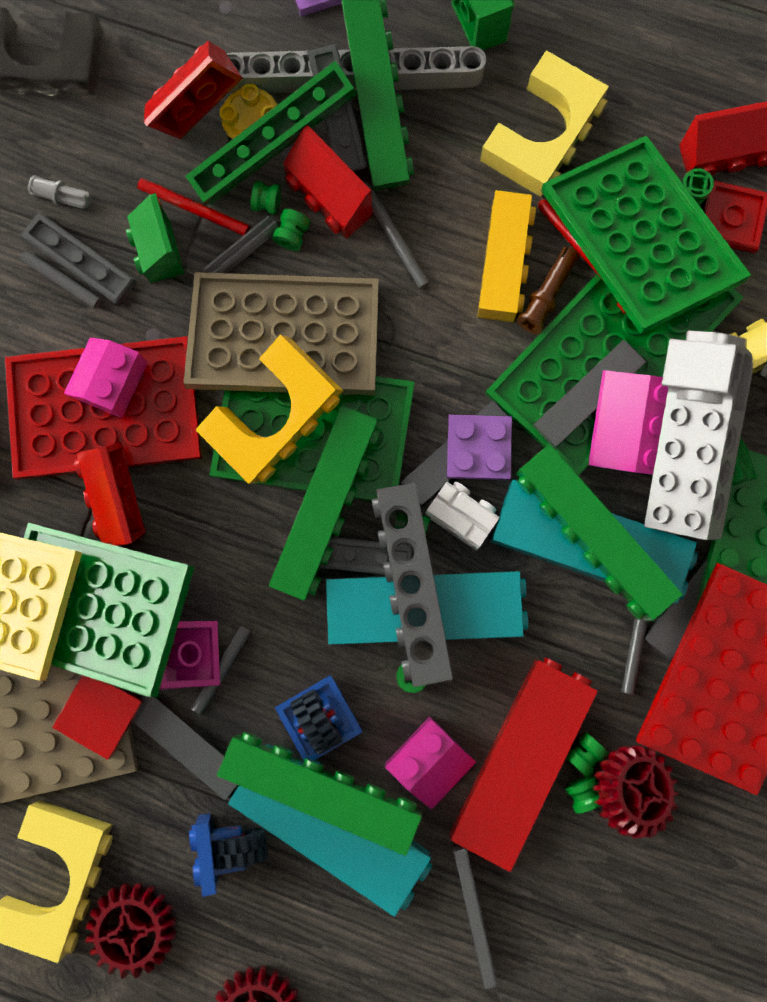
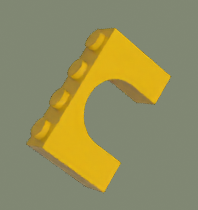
M280 335L271 344L259 360L285 385L289 392L291 412L285 426L270 437H262L252 432L228 407L216 406L195 429L248 484L260 481L262 483L266 482L275 473L276 469L274 466L281 458L285 460L297 449L295 443L302 435L307 437L316 429L319 424L316 420L324 412H331L339 404L340 399L338 396L344 391L290 337Z

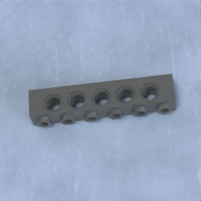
M416 483L377 489L378 498L372 499L375 518H382L384 530L377 532L381 550L387 549L389 562L383 564L387 583H394L395 595H390L389 597L393 615L399 614L401 627L395 629L399 648H406L408 660L401 661L405 681L411 680L412 686L417 687L453 680ZM395 513H403L408 519V524L402 529H395L389 523L390 517ZM402 544H407L414 550L413 558L406 562L400 561L395 555L396 548ZM414 576L419 580L420 589L417 593L407 594L402 590L401 582L405 577ZM413 608H420L426 614V621L421 627H413L407 620V614ZM425 640L432 646V654L426 660L417 659L414 655L413 648L418 641Z

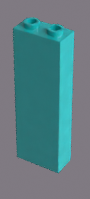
M512 480L509 484L499 514L500 518L496 523L490 543L604 582V579L607 577L599 568L593 569L584 560L582 554L585 552L577 543L573 545L563 536L560 531L563 527L555 518L550 520L539 508L541 502L533 493L528 495L516 480ZM611 513L682 592L683 595L673 603L678 604L679 599L683 600L688 589V582L685 581L688 570L693 569L697 560L698 552L694 551L697 542L662 530L644 527L642 523Z
M520 571L433 575L445 640L523 637V630H528L527 610L522 611L521 598H526L525 578L520 579ZM414 576L405 577L401 582L402 590L407 594L417 593L420 589L419 580ZM386 577L326 579L328 644L398 642L395 628L401 627L399 614L393 615L389 597L390 595H395L393 582L387 583ZM413 608L408 612L407 620L411 626L421 627L426 621V614L420 608Z
M269 743L266 745L267 747L273 749V746ZM241 786L237 788L228 802L230 806L394 917L400 908L404 911L406 910L414 896V892L411 891L417 880L423 882L432 867V864L429 862L431 859L430 851L413 840L407 855L404 856Z

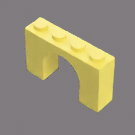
M546 50L530 75L527 90L550 103L561 112L566 123V131L552 141L534 142L498 123L482 147L480 161L541 197L543 195L541 192L543 183L561 175L558 170L562 164L568 166L577 151L574 146L578 139L583 142L592 128V124L589 122L593 116L599 118L608 103V100L604 99L609 86Z
M42 800L28 806L17 838L46 847L58 853L69 869L70 887L62 904L54 907L36 906L7 895L0 899L1 944L56 963L66 954H71L74 951L79 939V933L76 932L79 920H84L90 907L91 901L87 900L90 888L96 886L101 875L102 868L98 867L101 856L107 854L112 843L113 836L109 835L112 824Z

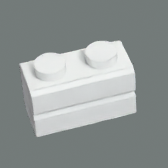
M446 482L425 512V516L431 518L430 520L477 551L500 518L494 514L497 509L483 499L479 503L468 496L470 491L462 484L454 482L451 485Z

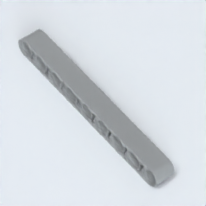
M478 47L394 48V50L388 51L390 63L396 62L399 82H393L395 90L472 88L478 86L483 80L486 56L483 50ZM338 50L344 74L355 91H357L354 72H348L349 69H353L350 50ZM307 51L227 54L243 77L230 93H234L249 83L256 85L257 88L263 89L267 93H294L313 78ZM442 66V67H446L447 69H445V70H440V69H438L437 67ZM467 66H475L476 69H469ZM414 67L417 70L411 71L407 68ZM293 70L298 71L297 73H294V74H289V73H288V72L293 71ZM268 71V73H266V74H263V75H260V74H259L260 72Z

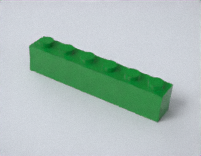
M341 0L373 190L377 191L409 185V176L414 175L412 157H406L404 145L409 144L407 126L400 125L399 114L404 113L401 94L395 95L393 82H399L396 62L390 63L388 51L394 50L391 30L385 31L383 19L388 18L386 0Z
M335 60L185 177L204 203L214 204L293 144L306 125L311 129L355 97L357 93Z
M341 405L269 587L304 601L308 599L309 594L312 596L316 595L322 578L317 577L321 565H328L334 550L329 547L333 535L339 537L346 520L341 517L345 505L351 507L358 490L353 487L357 475L363 477L370 460L365 458L369 446L375 448L381 434V429L377 428V419Z
M550 444L516 473L520 478L517 480L520 487L528 495L533 493L541 502L539 504L541 511L550 520L555 518L563 527L560 530L563 536L571 544L577 543L585 552L582 554L584 560L593 569L599 568L607 577L604 579L606 585L615 594L621 593L629 602L626 607L637 619L643 618L645 621H653L683 595Z
M244 732L242 736L237 734L232 737L216 776L401 855H407L421 820V811L416 809V803L403 797H398L397 801L385 796V790L372 784H367L366 788L353 783L355 778L344 772L336 771L335 775L322 770L324 765L313 759L305 758L304 762L291 757L293 752L282 746L274 745L273 749L262 745V739L254 734Z

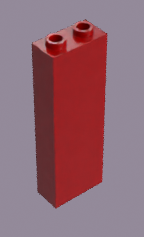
M546 657L543 662L534 660L449 833L452 842L511 872L598 692L590 687L591 680L575 672L572 677L560 672L563 666Z

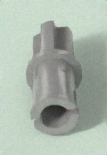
M33 175L28 182V192H30V195L53 200V203L56 205L64 203L84 209L90 204V194L87 191L66 186L64 181L54 182Z

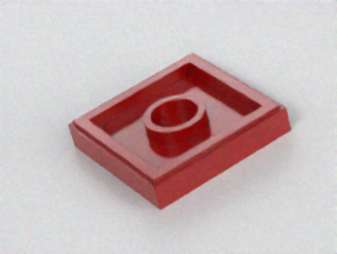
M714 180L713 189L704 201V213L731 248L756 253L760 247L767 213V192Z
M82 675L52 728L109 760L115 753L144 700L121 687Z

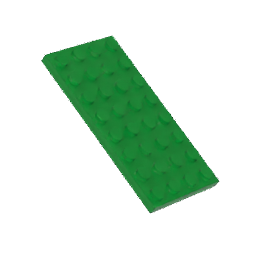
M596 274L485 391V395L491 401L493 400L508 416H512L513 421L545 448L549 443L533 427L534 423L619 343L625 340L646 361L634 374L663 377L670 339L686 340L688 331L712 333L744 297L733 288L640 334L628 315H625L617 306L618 301L605 282ZM597 409L555 448V451L578 476L589 463Z

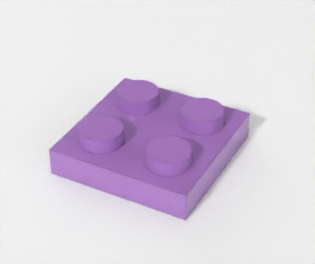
M449 415L447 479L509 481L511 479L512 416Z

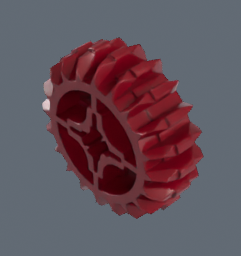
M639 745L620 747L617 751L609 753L607 756L608 760H603V762L599 763L603 772H598L594 775L600 781L599 785L592 788L599 792L600 796L594 803L603 806L599 816L609 818L608 827L617 829L618 834L636 839L657 836V832L667 830L666 823L674 821L670 811L678 809V806L674 803V798L680 794L674 791L673 785L678 780L670 778L672 767L664 766L665 757L655 755V750L644 749V747Z
M139 882L134 885L133 890L129 883H124L120 891L113 887L108 891V897L103 895L98 899L99 907L91 909L89 915L93 920H89L85 928L93 933L86 937L85 942L95 944L90 950L89 956L100 955L101 958L97 962V967H101L105 963L110 965L108 975H112L116 969H120L121 979L126 978L130 970L134 978L140 977L143 970L147 974L151 973L155 968V964L161 965L164 962V954L170 953L173 945L170 941L175 939L177 932L170 927L174 926L177 920L175 917H167V914L173 907L171 904L162 906L161 902L164 900L165 894H160L157 898L152 896L155 889L154 886H150L145 893L143 892L142 883ZM121 906L120 923L108 929V921L112 910ZM138 907L146 911L150 917L142 916L139 913ZM136 929L138 932L134 935L132 930ZM155 931L156 937L153 948L141 953L143 937ZM114 943L120 944L124 952L118 949Z
M252 965L249 966L246 971V977L240 970L236 971L233 976L234 981L226 979L223 984L224 990H219L215 997L217 1002H233L239 995L248 992L247 1002H301L294 1000L298 995L297 988L287 990L290 983L289 977L284 978L280 982L277 980L279 976L278 969H275L272 976L266 975L267 967L265 965L261 966L259 974L255 973ZM262 991L270 994L276 1000L266 999Z

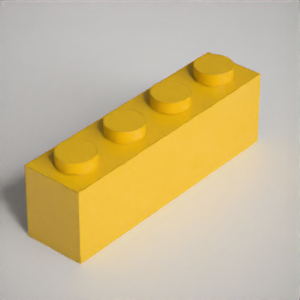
M495 190L477 318L514 322L516 314L523 311L525 295L519 293L521 283L526 284L529 266L523 265L524 254H530L532 236L527 235L528 225L533 226L536 207H531L532 195Z

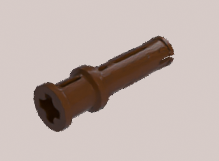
M565 246L561 249L542 286L538 291L531 294L529 298L530 304L526 311L519 315L517 323L527 332L540 334L544 328L543 322L548 313L554 311L556 296L580 257L574 248H567Z

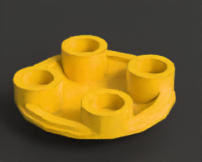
M251 83L245 84L241 89L232 93L221 106L219 115L222 127L228 137L234 139L277 106V103L263 89H259Z

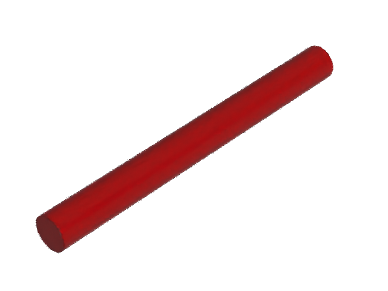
M141 178L138 182L137 189L150 195L156 193L159 199L242 236L250 231V225L144 178Z

